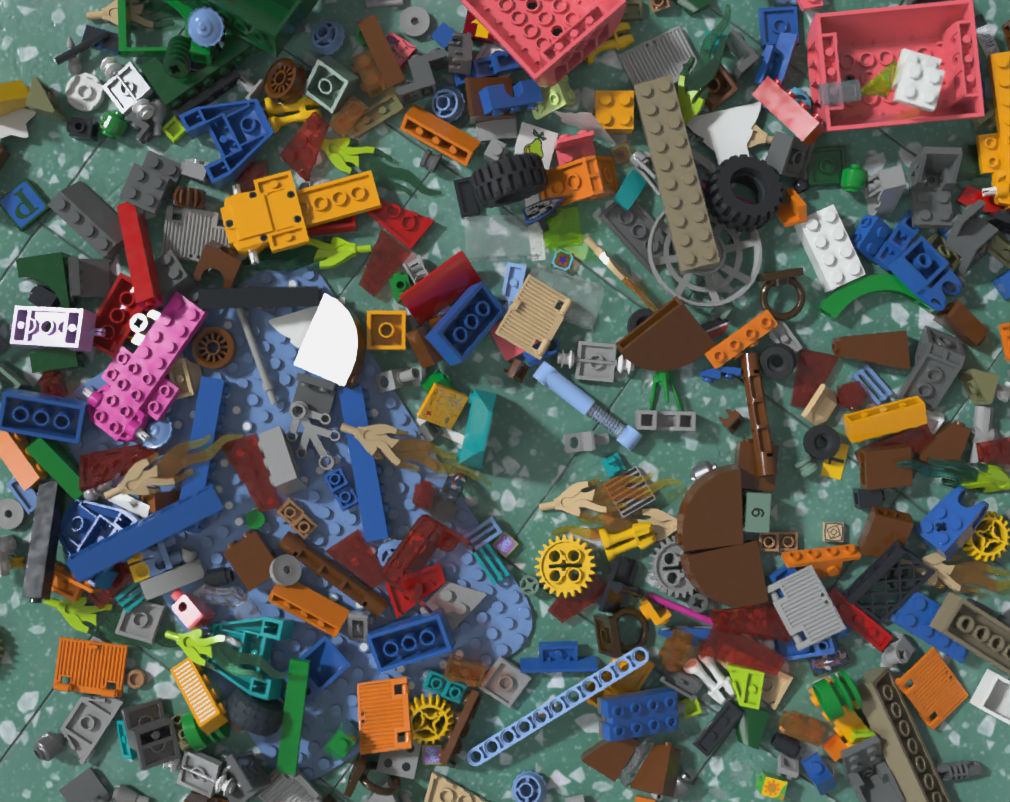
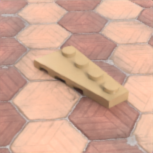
M725 641L722 642L714 657L725 669H727V663L765 670L761 699L767 702L774 710H776L793 679L791 674Z
M432 771L424 802H488Z

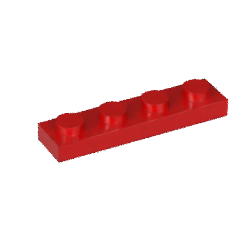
M831 587L827 593L841 619L882 652L893 639V636L854 604L851 605L847 602L841 593Z

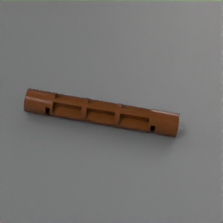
M743 354L740 356V363L745 385L758 478L776 476L778 474L771 440L759 354Z
M288 531L278 544V547L294 556L299 562L360 604V606H363L364 609L377 618L381 616L390 603L309 546L291 531Z

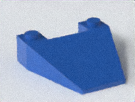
M257 99L195 107L179 115L186 132L192 140L207 132L210 133L222 158L204 166L217 190L234 182L275 134Z
M76 499L72 501L61 519L59 541L68 556L143 518L123 509ZM114 569L106 572L100 571L87 582L93 587L108 590L119 573Z

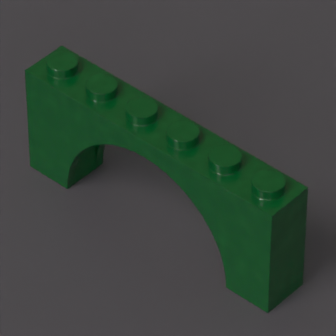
M225 29V41L218 57L211 65L204 69L188 72L185 78L175 79L167 75L162 61L156 56L140 66V69L165 106L172 110L182 106L186 99L195 97L199 90L211 86L219 76L228 74L232 67L244 63L248 56L258 53L261 49Z
M58 252L16 259L18 278L39 280L47 284L57 295L62 308L76 309L78 305L77 298H70L68 254ZM46 347L38 352L29 354L32 373L36 374L85 367L84 362H86L84 351H73L67 348Z

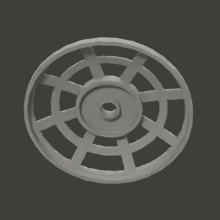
M703 194L704 201L706 203L707 199L705 198V194ZM663 210L650 231L647 252L652 273L667 293L672 297L677 295L685 304L710 308L728 304L738 299L750 288L759 273L762 262V245L757 229L749 232L751 239L740 242L733 229L726 228L725 224L717 222L718 219L715 216L708 215L710 222L716 224L712 232L720 264L716 267L685 274L681 278L671 264L677 263L676 255L669 256L671 236L668 225L663 221L666 217ZM659 227L667 234L663 247V257L653 258V241ZM722 229L730 235L733 244L725 245L718 236ZM754 247V264L750 276L739 272L742 263V249ZM736 251L734 268L724 264L726 253ZM666 264L670 275L679 283L675 291H672L664 283L655 265ZM721 270L729 275L724 281L714 285L712 274ZM693 275L704 276L706 287L690 284L689 281ZM734 278L745 283L732 296L723 300L719 299L716 290L725 287ZM685 288L696 292H709L712 302H695L685 299L681 294Z

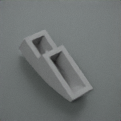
M197 559L139 583L147 601L202 579L206 573L201 560Z

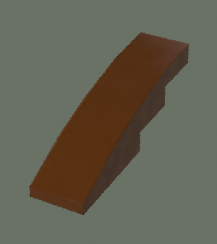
M375 14L358 21L360 30L388 90L406 82Z

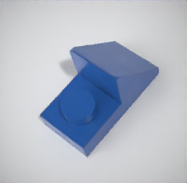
M817 752L800 761L821 796L837 787L833 775L829 772Z

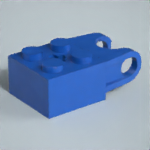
M920 236L887 267L914 295L937 311L944 310L948 303L942 290L945 293L956 296L963 288L960 280L948 267L949 262L923 236ZM949 283L954 284L957 290H954ZM934 298L940 301L941 305H938L934 301Z
M964 486L955 488L938 502L913 529L918 539L947 561L975 533L974 530L984 518L989 508V504L985 501H981L973 507L961 506L967 494Z

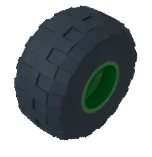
M239 687L233 690L225 706L227 717L233 723L259 736L267 737L277 733L282 725L284 706L280 701L251 696Z

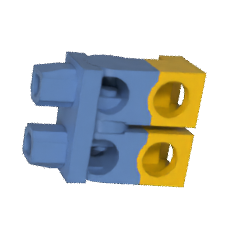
M174 534L161 544L155 543L151 545V548L144 553H135L127 561L130 564L148 557V560L129 566L135 583L171 569L174 565L183 561L180 551L172 554L168 551L167 547L177 544Z

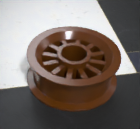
M289 58L278 59L270 66L266 73L264 81L265 92L269 97L276 98L282 104L292 103L304 90L306 72L301 65L295 64Z
M209 326L201 329L194 336L191 350L194 359L201 366L210 369H222L230 365L235 359L237 342L234 336L226 329ZM213 343L218 344V351L215 353L211 351Z

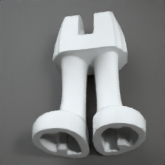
M708 646L700 651L698 657L716 679L715 681L705 672L696 658L688 660L684 664L683 669L688 674L697 675L707 686L709 696L723 705L727 700L719 689L724 687V690L731 697L736 695V691L733 688L731 678L724 676L718 669L714 661L715 651L711 646Z

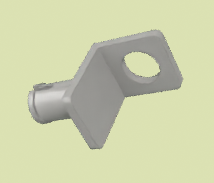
M245 75L240 77L244 82L240 79L237 81V85L249 93L245 97L247 100L258 99L265 91V80L262 78L257 84ZM262 108L265 115L267 116L268 113L265 111L264 108Z
M406 367L375 375L379 393L411 386L412 380L419 379L420 372L416 367L409 370ZM383 377H386L389 381L387 387L382 385Z
M593 431L564 434L565 452L594 451L595 446L609 445L608 433L594 435ZM572 437L578 439L579 443L576 448H572L569 445V440Z

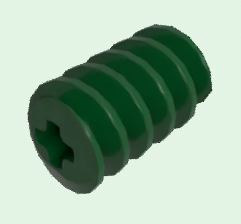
M181 35L174 36L168 43L163 68L167 75L172 78L182 79L188 74L191 60V40Z

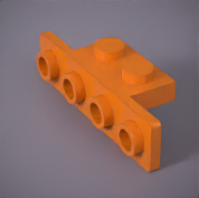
M765 310L707 351L705 356L713 368L717 369L731 358L735 360L743 355L742 350L749 347L751 349L759 343L758 339L775 328L778 323L771 313Z
M855 544L782 552L781 557L787 568L802 566L803 569L812 564L819 578L840 576L843 561L861 559V554Z
M55 563L52 591L74 602L79 601L83 589L90 593L102 591L101 588L93 587L85 580L78 583L71 571L66 570L64 565Z

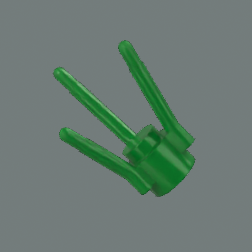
M671 370L656 371V376H652L653 386L649 409L653 410L658 383L659 386H664L667 403L670 401L668 386L671 384L678 409L683 411Z

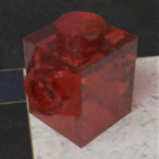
M48 371L42 374L43 376H41L38 383L43 394L60 397L67 396L68 389L61 371Z
M860 381L836 386L838 393L836 394L837 403L841 405V408H848L851 411L859 409L860 404L866 403V392L863 387L861 388Z
M425 480L415 484L412 503L416 504V508L428 509V506H433L436 486L432 485L431 481Z

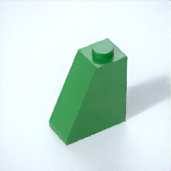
M346 718L323 746L322 750L335 761L344 758L359 737V728Z

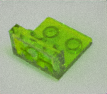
M577 207L557 209L558 215L546 220L550 229L546 232L542 231L545 250L583 245L584 239L583 234H581Z

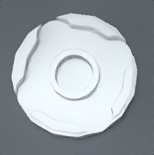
M89 73L73 76L67 82L65 88L69 104L82 112H91L99 108L105 98V90L102 88L103 84L98 78Z

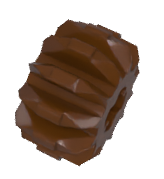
M176 187L172 195L173 204L178 207L203 209L206 203V192L196 188Z

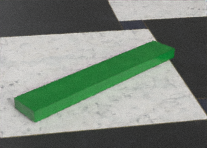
M293 657L290 659L276 772L291 775H296L311 660Z

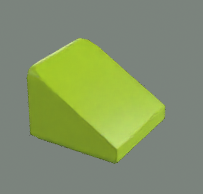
M869 728L850 730L852 744H857L876 735Z

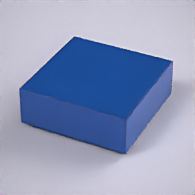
M443 22L431 35V38L446 50L448 48V41L455 40L452 38V34L456 32Z

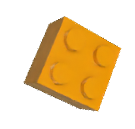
M595 90L594 117L608 134H632L634 130V91Z
M367 311V350L407 351V337L405 334L407 333L408 313L406 311Z

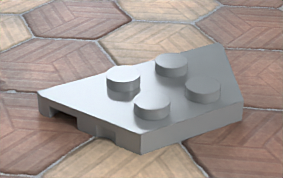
M447 580L420 608V611L423 614L444 608L451 631H453L487 594L483 591L474 590Z
M90 695L80 697L60 728L64 737L68 739L71 749H74L80 758L78 760L80 764L83 765L87 761L124 704V699Z

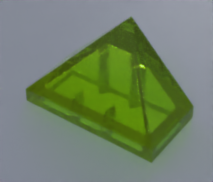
M892 62L858 92L861 95L889 97L897 62Z

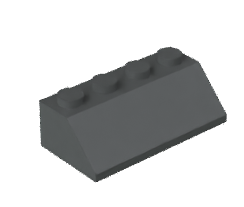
M82 181L61 190L48 204L59 217L103 258L111 261L124 247L119 216Z

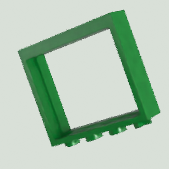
M118 0L119 52L122 56L165 57L167 47H131L130 0ZM185 21V37L192 41V38L188 36L189 31L186 29L188 24Z

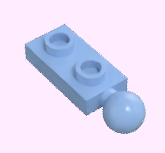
M507 263L500 299L506 301V304L503 305L506 309V312L502 315L503 317L523 285L526 265Z

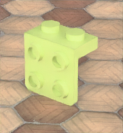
M567 75L554 86H540L543 102L537 105L538 108L531 110L535 119H542L553 113L552 110L556 111L562 107L571 108L577 105L575 93L569 86Z

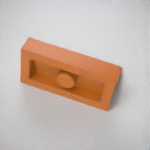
M793 187L785 189L786 202L781 203L775 215L785 228L807 222L805 202Z

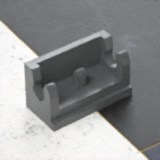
M453 33L452 38L460 39V41H448V72L470 74L472 64L471 33Z
M671 662L668 663L660 678L661 682L693 701L703 685L702 680L686 673Z

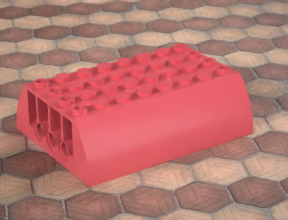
M459 0L541 87L554 86L608 40L617 29L626 7V0ZM534 2L537 4V7L533 10L528 9L529 3ZM555 29H561L563 31L559 34V36H554L552 34L553 30Z
M955 0L818 13L813 17L807 38L806 53L812 113H816L823 119L821 124L826 129L822 133L973 119L985 116L973 0ZM903 48L942 59L939 69L945 71L935 110L932 112L893 101L896 90L891 89L900 52ZM883 73L890 74V82H886L883 80ZM844 77H851L853 85L845 84Z

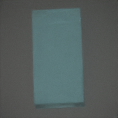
M859 79L820 84L818 86L821 106L855 102L862 99Z

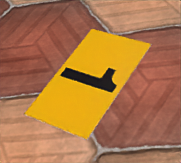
M840 443V448L836 455L824 460L820 475L841 480L849 445Z

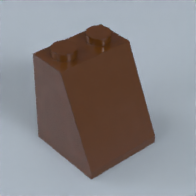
M511 77L465 78L471 126L485 121L516 119V114H519V112L510 114L509 111H506L504 114L495 117L492 114L484 115L479 92L486 86L504 84L507 94L513 97V86L515 83L512 84Z

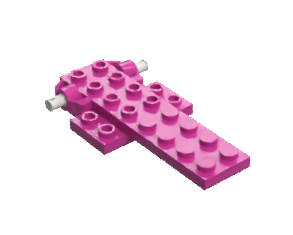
M176 291L136 351L133 353L125 346L120 348L101 376L108 384L103 385L102 388L94 392L88 387L84 389L85 391H82V394L88 397L87 410L90 415L89 420L116 441L134 442L139 437L144 442H147L150 439V435L144 432V429L150 418L153 417L155 420L161 421L182 391L166 375L208 313L203 309H199V306Z

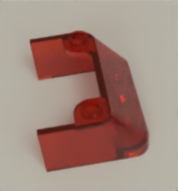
M425 514L417 519L381 570V576L401 594L431 614L433 610L419 599L423 593V586L415 578L437 548L444 552H450L459 543L473 553L476 549L469 540L434 517Z

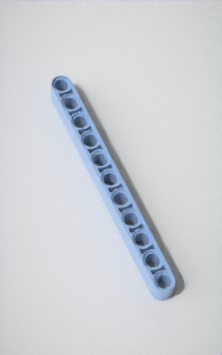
M644 646L631 650L472 748L467 754L468 762L473 766L481 765L644 665L650 659V651ZM638 650L644 651L646 655L644 661L636 658ZM625 660L628 662L629 669L627 671L620 669V661ZM604 671L612 673L611 681H606L603 678ZM588 681L595 683V691H590L587 688ZM571 691H576L579 694L578 701L571 699ZM555 701L562 703V711L555 709ZM539 711H543L546 714L545 721H541L538 718ZM523 721L529 723V731H525L522 728ZM507 731L513 733V741L506 738ZM491 741L496 742L498 746L497 751L490 748ZM475 751L481 754V760L475 759Z

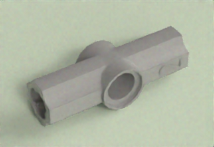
M975 406L974 422L969 434V441L971 443L969 463L988 464L990 445L995 437L994 429L992 428L993 407Z

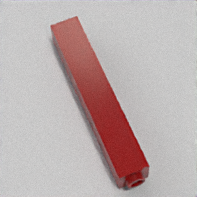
M124 202L117 205V211L135 301L145 311L154 310L156 307L163 305V299L144 209Z

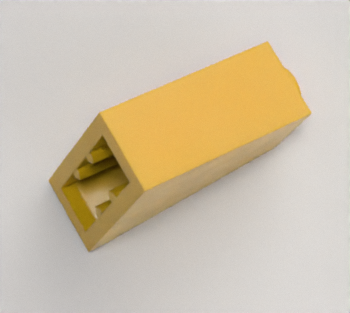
M22 80L0 83V117L27 107L25 103L30 87L25 86Z

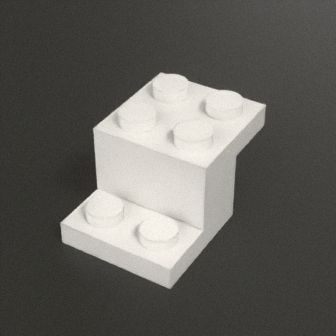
M903 48L900 52L891 89L896 90L893 101L930 112L934 111L945 71L939 69L942 59Z

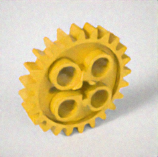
M565 534L562 540L559 536H556V542L549 539V546L543 544L544 552L538 551L542 555L541 558H535V560L540 562L539 565L534 566V568L540 569L535 575L542 577L538 582L541 584L546 583L543 589L547 590L550 588L549 593L554 594L556 592L557 597H561L562 593L565 598L569 597V593L576 597V591L583 594L582 587L589 589L587 582H594L590 576L597 574L592 571V568L597 567L596 564L592 563L596 557L590 556L593 549L586 550L588 543L585 542L581 545L582 539L578 538L575 541V536L573 535L570 536L569 540ZM577 551L579 558L576 561H572L571 555ZM555 552L560 554V559L557 562L553 561V554ZM566 563L570 565L582 564L581 568L567 567L563 569L549 567L550 565H566ZM556 571H559L560 573V579L558 581H554L553 574ZM574 571L579 572V578L576 581L572 579Z

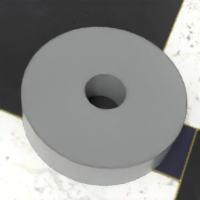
M411 6L401 13L400 27L406 36L417 39L427 34L430 28V18L426 10L419 6ZM417 20L418 24L413 25L412 21Z
M15 498L1 500L0 527L3 529H14L21 526L26 519L27 512L20 502ZM9 510L12 512L11 517L8 516Z
M284 554L272 561L269 572L274 583L287 587L295 584L300 579L302 568L300 562L294 556ZM284 567L288 570L287 574L283 570Z

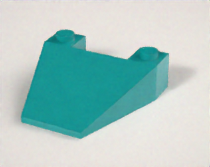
M474 389V393L470 392L468 403L471 404L464 441L462 449L458 448L456 460H459V465L482 469L497 393Z
M271 616L213 624L210 637L227 635V641L210 645L214 646L215 658L212 659L206 655V658L209 659L208 665L251 696L266 700L280 698L283 678L267 674L274 639L291 640L295 620Z

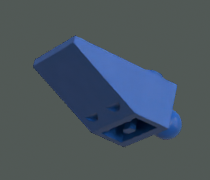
M783 621L771 623L769 627L774 638L778 660L781 662L836 653L840 647L837 636L841 638L848 636L850 633L849 625L844 622L847 629L800 651L796 648V643L788 633ZM803 630L800 631L799 634L802 640H806L807 637L805 636Z
M326 635L299 657L300 659L311 660L308 688L311 689V693L307 691L306 704L351 665ZM289 667L286 670H284V672L281 674V676L285 679L286 682L288 679ZM286 687L280 693L283 701H285Z

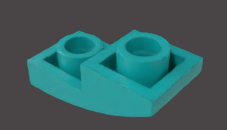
M632 169L621 183V187L612 200L625 211H628L647 181Z
M430 668L422 687L440 694L442 698L460 704L467 685Z

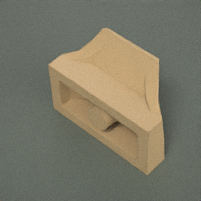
M185 357L177 359L168 372L170 381L182 389L176 400L196 395L200 386L201 376H203L200 364L193 363Z
M821 383L801 416L814 426L827 421L837 405V394Z

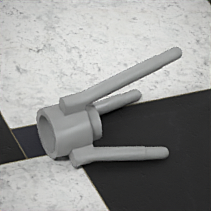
M637 150L630 158V162L656 194L660 196L659 190L644 172L645 170L653 179H656V175L648 168L650 154L648 151L643 153L641 150Z

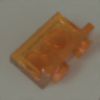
M352 95L343 103L342 109L338 114L332 117L329 124L331 130L337 135L340 134L345 137L367 110V105Z

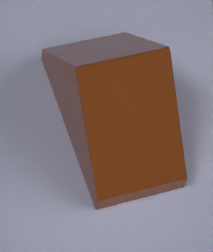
M180 491L150 492L149 495H141V502L150 506L149 512H157L180 499Z

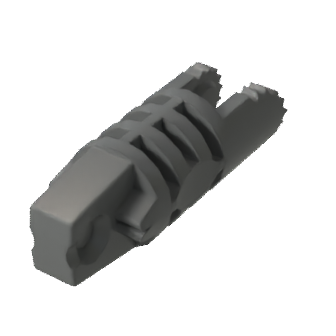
M962 760L960 762H949V764L934 765L942 782L968 778L982 773V767L978 761Z

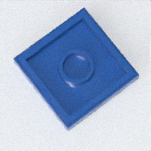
M797 6L759 8L761 48H766V45L776 47L780 32L799 35ZM800 35L798 37L796 46H799L800 44Z

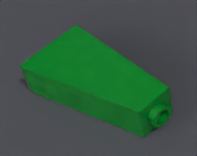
M36 437L25 450L74 500L79 497L84 498L85 490L90 488L92 483L58 440Z

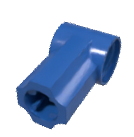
M554 337L551 341L557 343V348L555 351L546 350L541 360L524 352L523 355L529 366L533 367L556 354L560 349L559 341ZM541 343L537 344L533 348L538 350Z

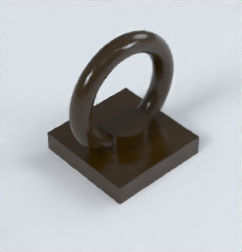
M803 267L757 275L756 282L766 281L760 291V305L763 311L768 310L775 320L785 321L792 319L803 309L806 299L803 285L794 278V276L804 275ZM791 284L798 294L795 307L786 313L774 311L767 301L770 288L772 286Z
M626 607L616 611L612 616L604 614L593 615L599 653L617 658L622 656L621 653L627 654L636 647L646 644L649 636V624L643 613L639 610ZM625 615L636 617L642 628L639 640L632 646L620 644L621 634L617 621Z
M359 752L349 774L344 795L351 798L358 781L375 794L382 796L396 794L401 788L400 778L386 774L393 781V786L389 788L373 784L368 780L367 776L370 769H377L378 762H367L369 754L360 755Z

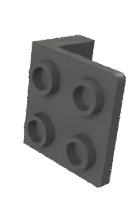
M732 29L724 44L739 60L732 69L733 74L731 75L733 80L737 82L753 68L759 56L757 50L745 42L744 36Z
M70 256L68 259L70 298L106 297L110 291L109 260L78 259V256Z
M297 373L296 380L299 382L293 403L303 401L310 410L330 413L338 384ZM297 407V412L302 413L303 409ZM323 415V420L329 419L327 415Z
M89 767L59 790L67 802H109L112 799L111 793L92 767Z

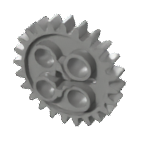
M674 535L672 536V541L669 538H665L666 544L658 542L660 548L653 547L656 554L649 555L653 558V561L647 563L652 565L648 572L654 574L650 577V580H656L654 587L661 586L659 591L662 593L666 591L667 596H671L673 593L674 598H678L680 593L682 598H686V592L688 595L693 596L692 590H697L687 579L682 567L679 570L669 569L663 571V567L681 564L680 555L684 554V551L676 545ZM669 553L672 560L667 564L664 557ZM672 572L675 579L669 583L667 576Z

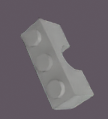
M635 410V429L695 431L696 412Z

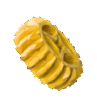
M987 511L981 520H985V522L982 523L980 528L974 530L975 545L971 536L961 549L967 551V555L973 556L975 560L981 559V561L986 562L989 559L990 561H995V557H1002L1001 552H1007L1004 547L1010 546V543L1007 542L1010 539V535L1007 533L1010 532V527H1006L1009 522L1002 520L1003 516L996 515L995 511ZM995 528L997 530V536L994 533ZM979 533L986 534V536L991 537V539L983 537V535ZM995 542L991 548L985 550L990 543Z
M430 692L428 697H425L422 693L420 699L415 696L414 702L409 701L413 740L417 738L418 744L424 741V744L427 746L428 741H432L435 744L436 739L442 742V735L448 737V731L453 728L454 712L451 709V704L446 703L445 698L440 699L438 694L432 697ZM420 711V716L413 722L414 716ZM444 716L442 722L436 726V722L440 720V717Z

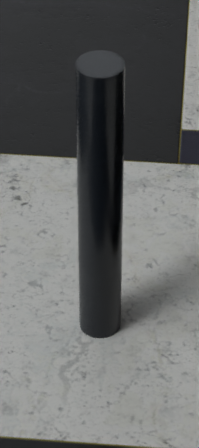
M103 30L54 59L60 65L109 36Z

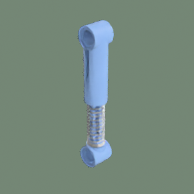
M543 361L533 374L537 381L552 390L581 414H589V417L592 416L594 421L600 422V425H603L602 427L608 428V431L613 432V435L617 437L616 440L628 450L632 451L643 437L631 426H625L621 422L619 423V420L616 421V418L613 419V416L608 414V412L605 413V410H602L600 406L595 404V399L561 375L547 362Z

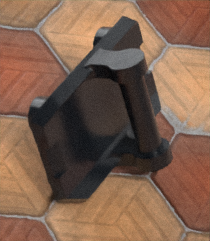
M616 555V558L610 561L609 567L611 572L604 593L597 599L598 610L601 612L614 614L616 611L626 607L630 594L636 598H642L644 595L642 587L633 585L639 568L637 561Z

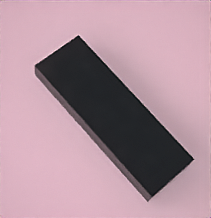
M729 699L692 744L708 757L744 714V711Z

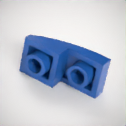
M712 368L699 372L698 376L703 377L702 381L714 383V380H720L721 373L723 374L722 377L728 379L740 376L742 368Z
M341 467L323 476L343 512L359 504L358 497Z

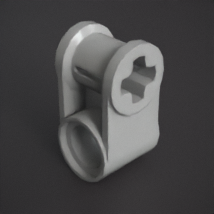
M417 255L416 259L407 264L403 263L407 274L414 284L428 275L427 268L420 255Z
M898 633L893 636V639L882 653V661L887 668H894L899 663L905 664L916 648L904 633Z

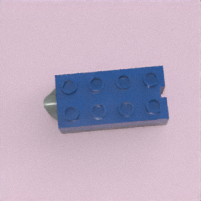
M666 686L597 697L598 713L602 715V720L598 721L599 737L609 742L679 730L678 716L685 711V705L677 699V691Z

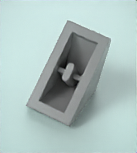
M351 610L348 614L349 640L368 642L366 636L369 633L371 618L369 611Z

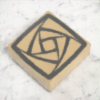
M823 522L822 541L843 542L844 523Z

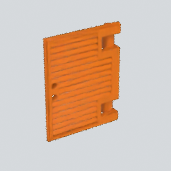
M60 637L53 689L65 692L74 691L97 694L111 698L122 697L129 645ZM62 676L71 677L70 683H62ZM108 682L116 683V689H107Z
M932 647L901 678L895 679L896 685L907 696L919 712V716L932 730L937 728L969 696L935 647ZM911 679L913 685L909 688L906 683ZM933 712L937 715L934 720L930 718Z
M407 676L357 683L360 755L412 748L413 733L409 708L410 688ZM395 685H402V694L395 693ZM398 733H405V742L398 741Z

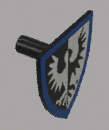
M550 198L522 209L528 226L538 221L542 231H548L550 228L546 220L558 215L556 209L566 198Z

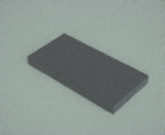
M635 200L628 211H625L616 202H613L598 217L645 269L651 272L647 249L650 231L655 220L637 200ZM659 227L653 241V258L663 257V247L667 234ZM672 240L669 246V254L674 251Z

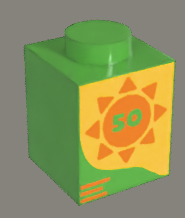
M761 771L760 776L756 779L755 786L760 795L783 801L788 781L783 776Z

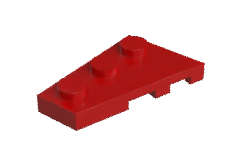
M380 199L382 208L366 212L410 250L435 222L431 218L424 217L383 199Z
M440 563L385 581L396 618H399L446 582Z

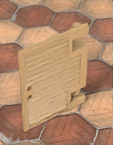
M528 274L495 334L541 360L561 322L568 313L573 300ZM558 300L564 303L560 310L554 308ZM536 340L541 342L538 350L532 347Z

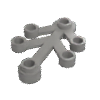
M303 401L294 402L289 410L293 420L290 431L286 434L287 440L295 442L299 438L297 430L301 421L304 431L299 448L296 450V456L299 459H304L308 455L307 447L311 439L320 455V467L324 470L331 469L335 465V457L326 451L318 435L328 437L332 441H338L342 436L341 431L338 429L329 430L311 424L309 418L320 420L325 425L329 424L332 421V415L329 412H316L310 410ZM297 407H301L303 412L298 413ZM323 415H327L329 421H324ZM290 433H294L296 438H290ZM332 433H338V438H334ZM300 449L305 451L304 456L299 454ZM325 458H330L331 463H326Z

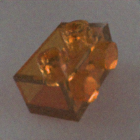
M370 50L352 57L354 64L351 66L355 75H360L362 81L359 84L363 93L367 92L369 98H373L386 92L385 83Z
M673 629L670 636L666 638L664 646L660 648L658 658L661 659L660 667L666 668L668 671L679 672L690 655L693 634Z
M449 654L443 677L451 682L460 681L470 687H481L487 663Z
M784 710L777 727L785 735L818 747L826 730L820 724V720L813 717L805 718L803 714L794 710L791 712Z

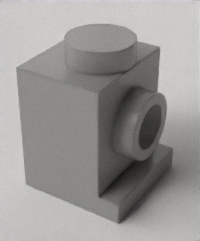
M492 137L484 153V159L492 163L495 160L507 157L510 150L506 149L505 143Z
M194 158L192 161L186 159L182 162L181 174L186 178L208 184L210 178L204 166L210 163L205 161L204 164L203 161Z

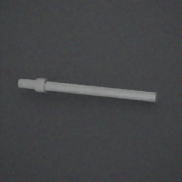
M236 308L263 382L261 384L263 390L267 392L271 406L278 404L274 392V383L270 381L244 308Z

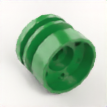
M843 669L837 672L838 677L835 674L830 675L832 685L825 678L812 684L817 700L831 722L845 716L843 706L850 713L854 712L853 705L857 709L863 707L856 684Z
M191 710L182 714L183 732L187 742L194 751L199 752L210 747L212 741L219 743L221 740H226L230 737L229 721L207 735L199 727Z

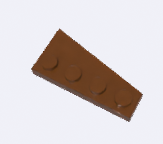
M472 689L471 693L466 695L464 700L465 706L456 717V726L448 734L447 740L449 741L446 747L441 749L438 763L453 769L455 768L457 762L453 760L462 750L461 740L468 735L470 730L468 722L469 719L473 720L483 697L481 693Z

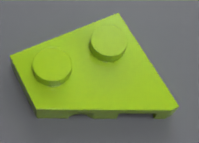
M727 663V671H729L733 688L736 691L739 706L759 710L765 670Z

